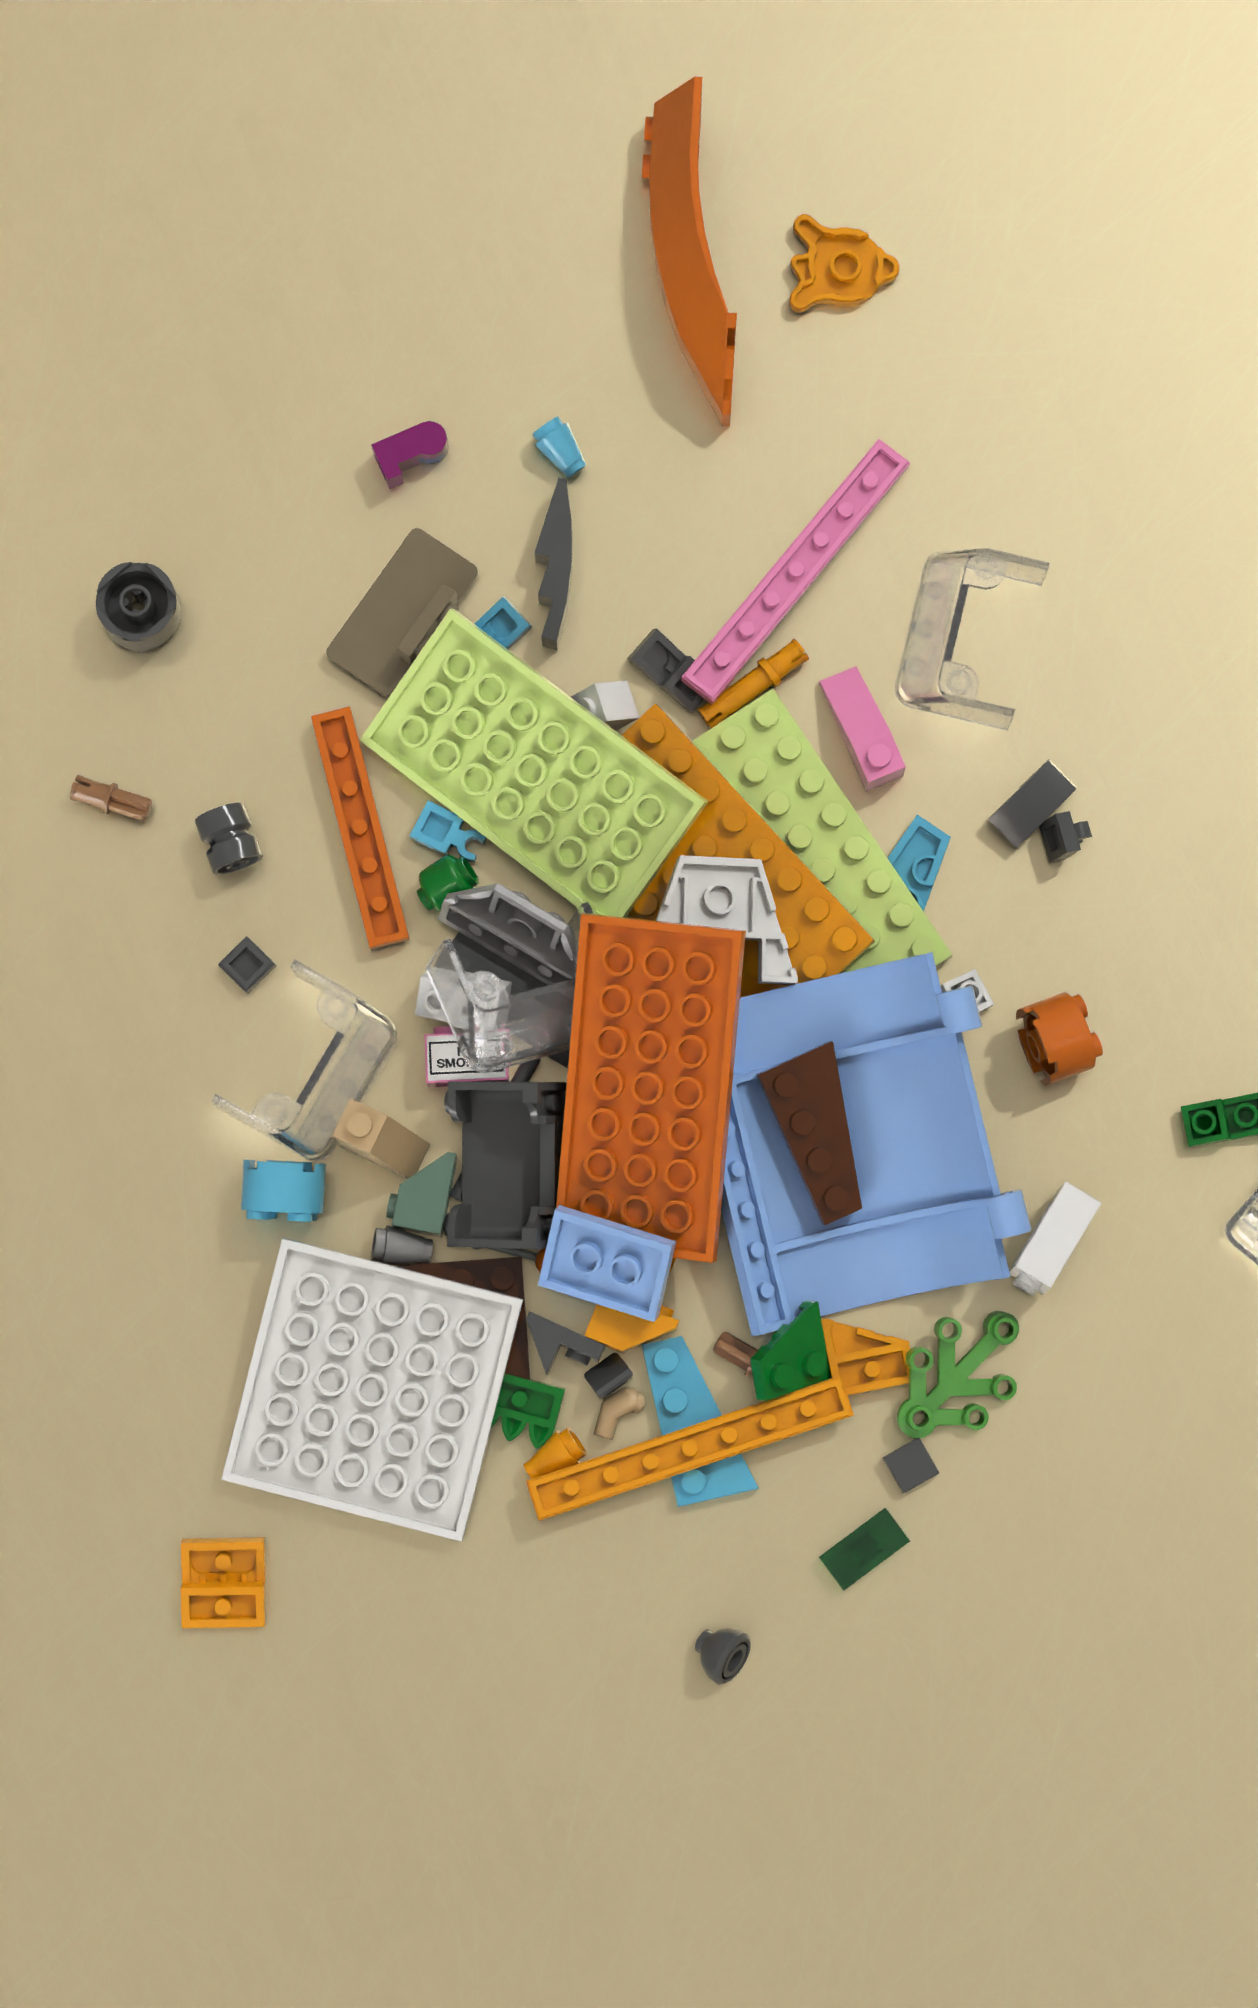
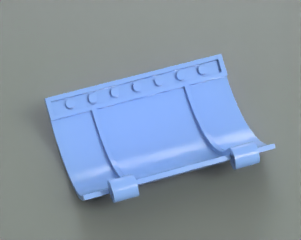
M932 952L740 998L721 1211L752 1336L777 1331L783 1324L789 1325L801 1312L799 1306L807 1300L818 1301L822 1317L912 1294L1010 1277L1002 1238L1030 1232L1031 1226L1022 1189L1000 1193L962 1036L964 1031L982 1027L973 986L942 993ZM828 1041H833L862 1209L828 1225H822L756 1074Z

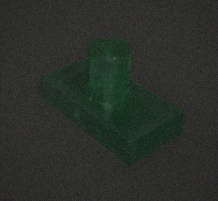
M884 1508L819 1556V1559L844 1591L910 1542V1540L888 1510Z

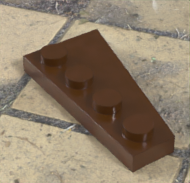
M828 1041L756 1074L822 1225H828L862 1209L833 1041Z

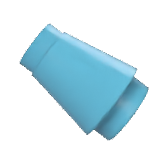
M559 416L553 418L532 434L537 441L535 446L567 478H570L587 465L583 460V456L568 423L563 424Z

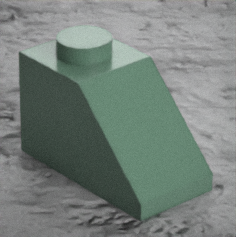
M447 1152L401 1183L398 1194H390L386 1217L393 1218L392 1226L394 1228L442 1238L444 1219L448 1211L450 1192L458 1160L456 1153Z

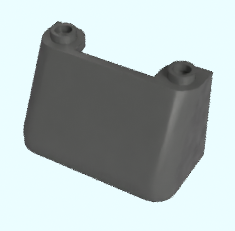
M448 1082V1091L444 1098L445 1110L450 1114L454 1122L462 1123V1204L453 1206L450 1213H447L445 1216L444 1232L447 1236V1247L546 1248L557 1203L567 1083Z

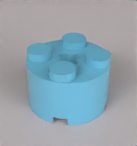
M244 1160L241 1210H247V1219H276L277 1212L288 1213L287 1221H317V1215L324 1213L326 1164L317 1163L314 1166V1171H312V1162L266 1160V1162L257 1161V1168H255V1160Z

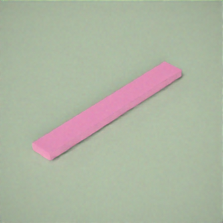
M878 439L682 675L681 681L713 705L909 468L910 462Z

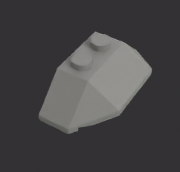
M498 883L447 894L443 900L438 920L574 1000L578 943L573 927L567 924L561 916L554 912L545 911L533 904L524 894L511 891Z

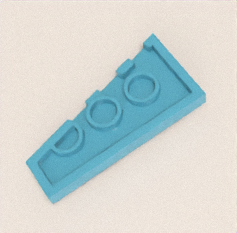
M917 815L888 856V860L924 912L951 837Z

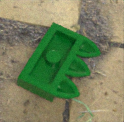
M505 1373L492 1427L501 1415L504 1436L507 1441H511L520 1435L526 1424L529 1423L531 1442L534 1448L538 1449L552 1436L556 1428L566 1388Z

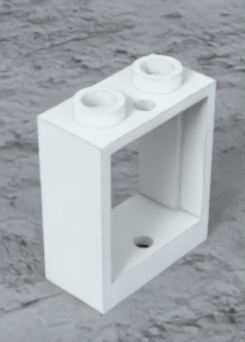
M1065 1182L1057 1190L1009 1270L1010 1275L1015 1277L1013 1284L1032 1296L1036 1292L1041 1294L1047 1292L1052 1287L1100 1207L1101 1202L1070 1183Z

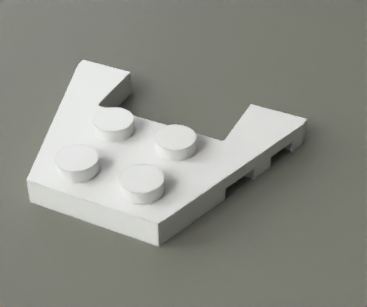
M679 856L655 921L746 930L745 940L758 941V983L783 985L798 983L796 970L792 968L787 952L789 947L784 933L781 932L775 913V902L761 859Z

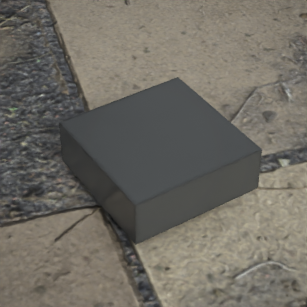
M247 936L218 963L219 967L247 995L276 967L275 963Z
M920 1438L914 1439L883 1457L903 1494L939 1474Z

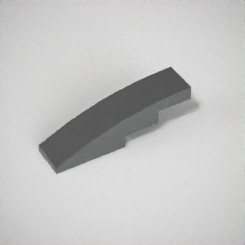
M558 478L535 549L536 563L547 566L538 592L539 604L550 607L541 636L542 646L557 651L568 611L572 578V519L567 482L562 478Z

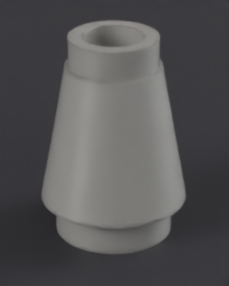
M386 1225L385 1229L376 1228L372 1243L371 1260L380 1261L388 1265L427 1264L431 1260L433 1240L425 1239V1237Z

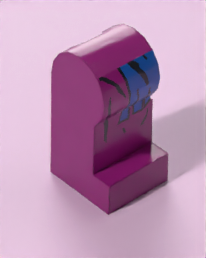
M432 421L422 422L371 444L373 455L389 489L404 483L402 472L424 462L433 464L444 459L449 447L446 431L440 424Z

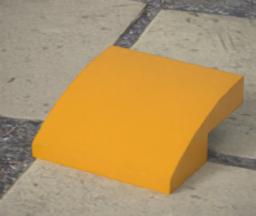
M265 1537L182 1539V1585L180 1588L182 1628L265 1627Z

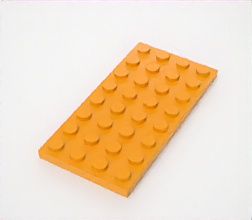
M656 703L621 735L709 801L630 911L629 915L632 918L656 920L676 860L681 855L761 859L775 902V913L781 932L784 933L789 947L787 952L792 968L796 970L798 983L842 973L875 942L874 938ZM745 940L740 998L790 986L758 983V941Z

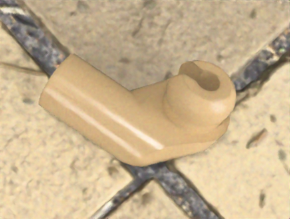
M627 1387L605 1398L600 1408L593 1435L613 1440L620 1417L630 1412L638 1414L643 1411L646 1405L644 1394L639 1391L637 1392L635 1388Z

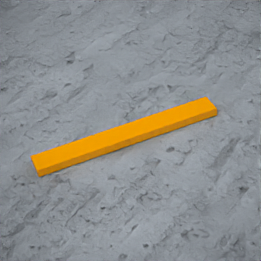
M838 1376L774 1399L527 1480L526 1484L538 1520L541 1521L852 1417L854 1413L842 1378Z

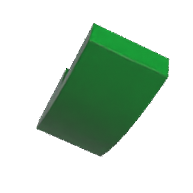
M1258 1093L1181 1106L1189 1147L1258 1136Z

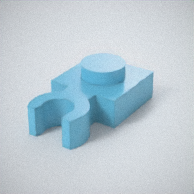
M429 800L409 835L410 839L444 856L448 854L452 846L458 849L460 857H464L470 863H475L477 857L465 849L467 842L470 840H476L482 844L486 842V837L477 830H461L465 822L463 819Z

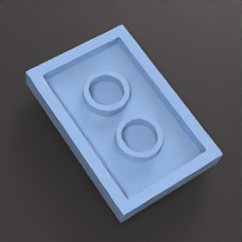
M559 1205L554 1210L538 1286L655 1322L660 1314L676 1241Z

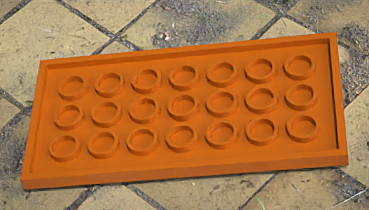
M589 913L581 914L556 1208L559 1205L674 1240L676 1241L673 1258L709 1263L717 1261L746 930Z

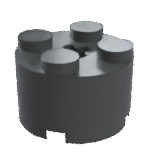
M121 563L110 569L99 582L96 596L97 615L107 634L118 645L141 653L159 647L175 633L182 617L180 601L171 580L160 568L149 563ZM137 601L141 605L144 604L145 608L141 611L133 610L131 605Z

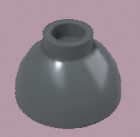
M732 1628L720 1629L715 1632L707 1629L702 1632L695 1644V1651L700 1653L701 1664L705 1673L718 1685L731 1681L740 1672L749 1656L751 1648L749 1635Z

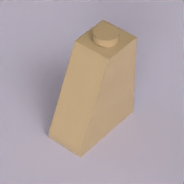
M351 1098L332 1135L339 1147L407 1179L418 1172L430 1147V1143L388 1115Z

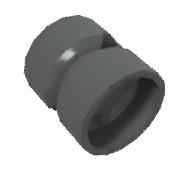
M244 803L226 804L209 810L195 819L202 842L210 844L211 847L206 852L213 874L222 875L251 866L263 858L256 835L248 833L252 823Z

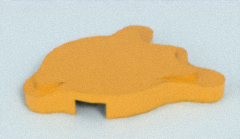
M801 214L795 219L793 231L807 247L808 252L806 254L794 255L790 261V268L798 280V285L790 294L789 305L794 312L802 313L819 304H831L838 307H853L863 304L871 299L884 285L895 281L898 277L900 266L897 259L886 254L881 247H878L868 237V233L848 227L828 228L807 214Z

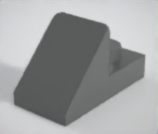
M529 1311L526 1320L547 1376L561 1346L568 1349L565 1356L587 1366L591 1359L599 1363L605 1350V1345Z

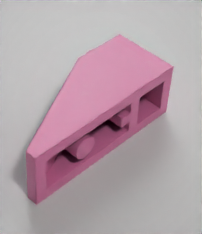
M857 666L819 681L865 791H870L903 777L906 766L891 731Z

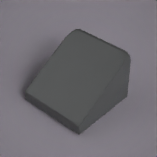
M616 1352L606 1357L584 1374L586 1381L599 1399H604L633 1378V1372Z

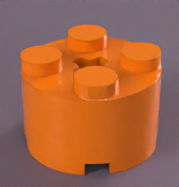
M1063 992L1020 1008L1016 1012V1020L1023 1018L1025 1027L1017 1030L1022 1049L1033 1072L1042 1071L1046 1078L1041 1080L1045 1086L1093 1069L1096 1057L1103 1055L1102 1045L1097 1034L1094 1032L1090 1033L1085 1020L1088 1016L1087 1007L1079 994L1071 996Z

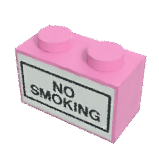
M442 1026L433 1028V1034H424L426 1084L428 1088L448 1087V1082L455 1081L510 1082L508 1035L506 1031H499V1027L493 1033L474 1029V1032L458 1033V1027Z

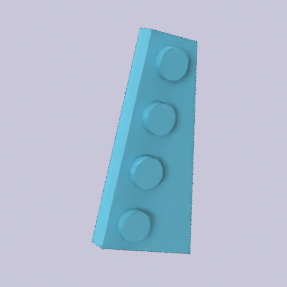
M682 1336L642 1345L662 1435L722 1416ZM742 1454L671 1477L678 1507L759 1489Z

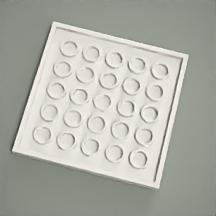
M282 1238L221 1480L462 1542L523 1299Z

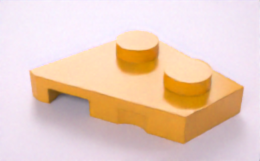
M821 1319L831 1379L841 1376L847 1396L909 1384V1367L906 1364V1354L910 1350L909 1341L875 1333L864 1328L849 1326L831 1319Z

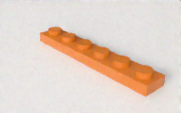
M349 706L311 716L370 950L408 941L410 938L351 708Z

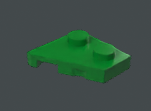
M807 1300L802 1302L799 1306L801 1312L789 1325L783 1324L772 1335L771 1341L767 1345L762 1346L750 1359L757 1399L768 1401L831 1378L818 1301Z

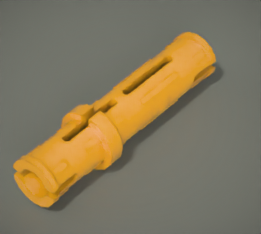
M792 639L789 644L767 660L764 657L758 660V666L725 689L713 705L708 702L697 709L699 715L703 716V721L710 729L769 687L774 686L776 688L782 684L781 679L802 663L809 660L808 655L803 653L805 650L796 639Z

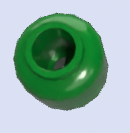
M448 854L420 872L419 883L421 888L417 890V895L429 911L435 908L440 912L443 900L447 894L476 888V885L479 884V879L470 863L464 857L458 859Z

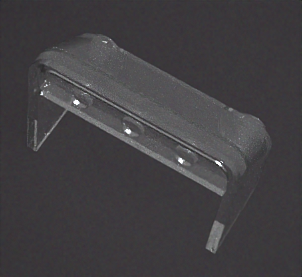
M989 548L939 551L930 555L922 569L895 682L897 699L903 705L910 708L1008 731L1015 709L975 700L979 686L976 673L967 665L951 661L969 586L984 590L992 589L998 586L1004 577L1042 586L1049 568V562Z
M589 902L582 903L568 922L573 927L578 944L581 914H594ZM443 940L425 969L462 1056L470 1068L477 1072L489 1073L570 1050L576 978L508 996L502 981L496 975L486 971L466 975L452 940ZM578 949L575 951L572 958V964L575 972L577 967Z
M294 959L291 968L295 976L323 991L317 1002L318 1015L323 1023L337 1031L297 1101L280 1093H270L263 1096L257 1102L251 1114L217 1094L213 1096L211 1101L222 1112L299 1156L316 1162L328 1158L334 1151L337 1142L332 1135L350 1098L362 1103L397 1042V1030L394 1023L387 1016L353 992Z

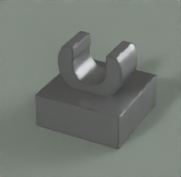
M1070 811L1054 814L1039 826L1050 863L1070 857L1081 850L1079 843L1083 842L1082 839L1092 837L1088 821L1073 824Z

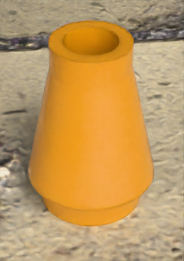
M567 1427L562 1432L556 1430L523 1466L530 1478L533 1479L581 1463L580 1459L587 1455V1452L576 1434Z

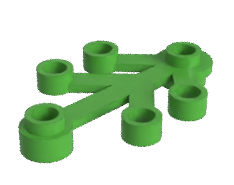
M994 1311L987 1315L983 1322L984 1336L956 1365L955 1342L962 1334L961 1324L950 1317L940 1318L934 1326V1333L938 1338L937 1385L927 1395L926 1372L933 1365V1355L928 1349L920 1346H915L907 1352L906 1364L909 1367V1398L900 1405L897 1412V1423L903 1433L913 1438H923L929 1435L936 1425H965L973 1430L982 1429L986 1426L989 1419L988 1412L984 1407L975 1403L968 1404L963 1409L939 1407L950 1396L993 1395L1001 1400H1009L1015 1395L1017 1384L1012 1377L1005 1374H997L992 1378L967 1379L998 1345H1008L1017 1338L1019 1324L1012 1314L1004 1311ZM1007 1322L1009 1324V1332L1005 1336H1000L998 1328L1001 1323ZM952 1323L953 1333L949 1337H944L942 1333L944 1325ZM923 1352L925 1362L923 1365L916 1367L914 1357L916 1354ZM1007 1380L1008 1390L1004 1394H999L997 1390L999 1382ZM978 1409L980 1419L978 1422L971 1424L969 1415L973 1410ZM917 1411H923V1422L915 1425L913 1422L914 1414Z

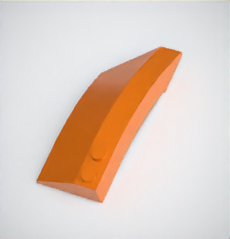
M694 76L654 103L653 117H645L644 141H652L651 155L643 154L642 178L649 179L650 224L656 270L665 307L678 345L722 426H730L737 313L728 312L714 271L705 234L698 172L703 77Z

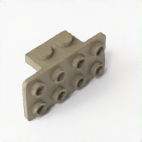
M414 528L326 650L328 659L384 697H389L449 609L459 610L457 604L478 576L477 567L422 529Z

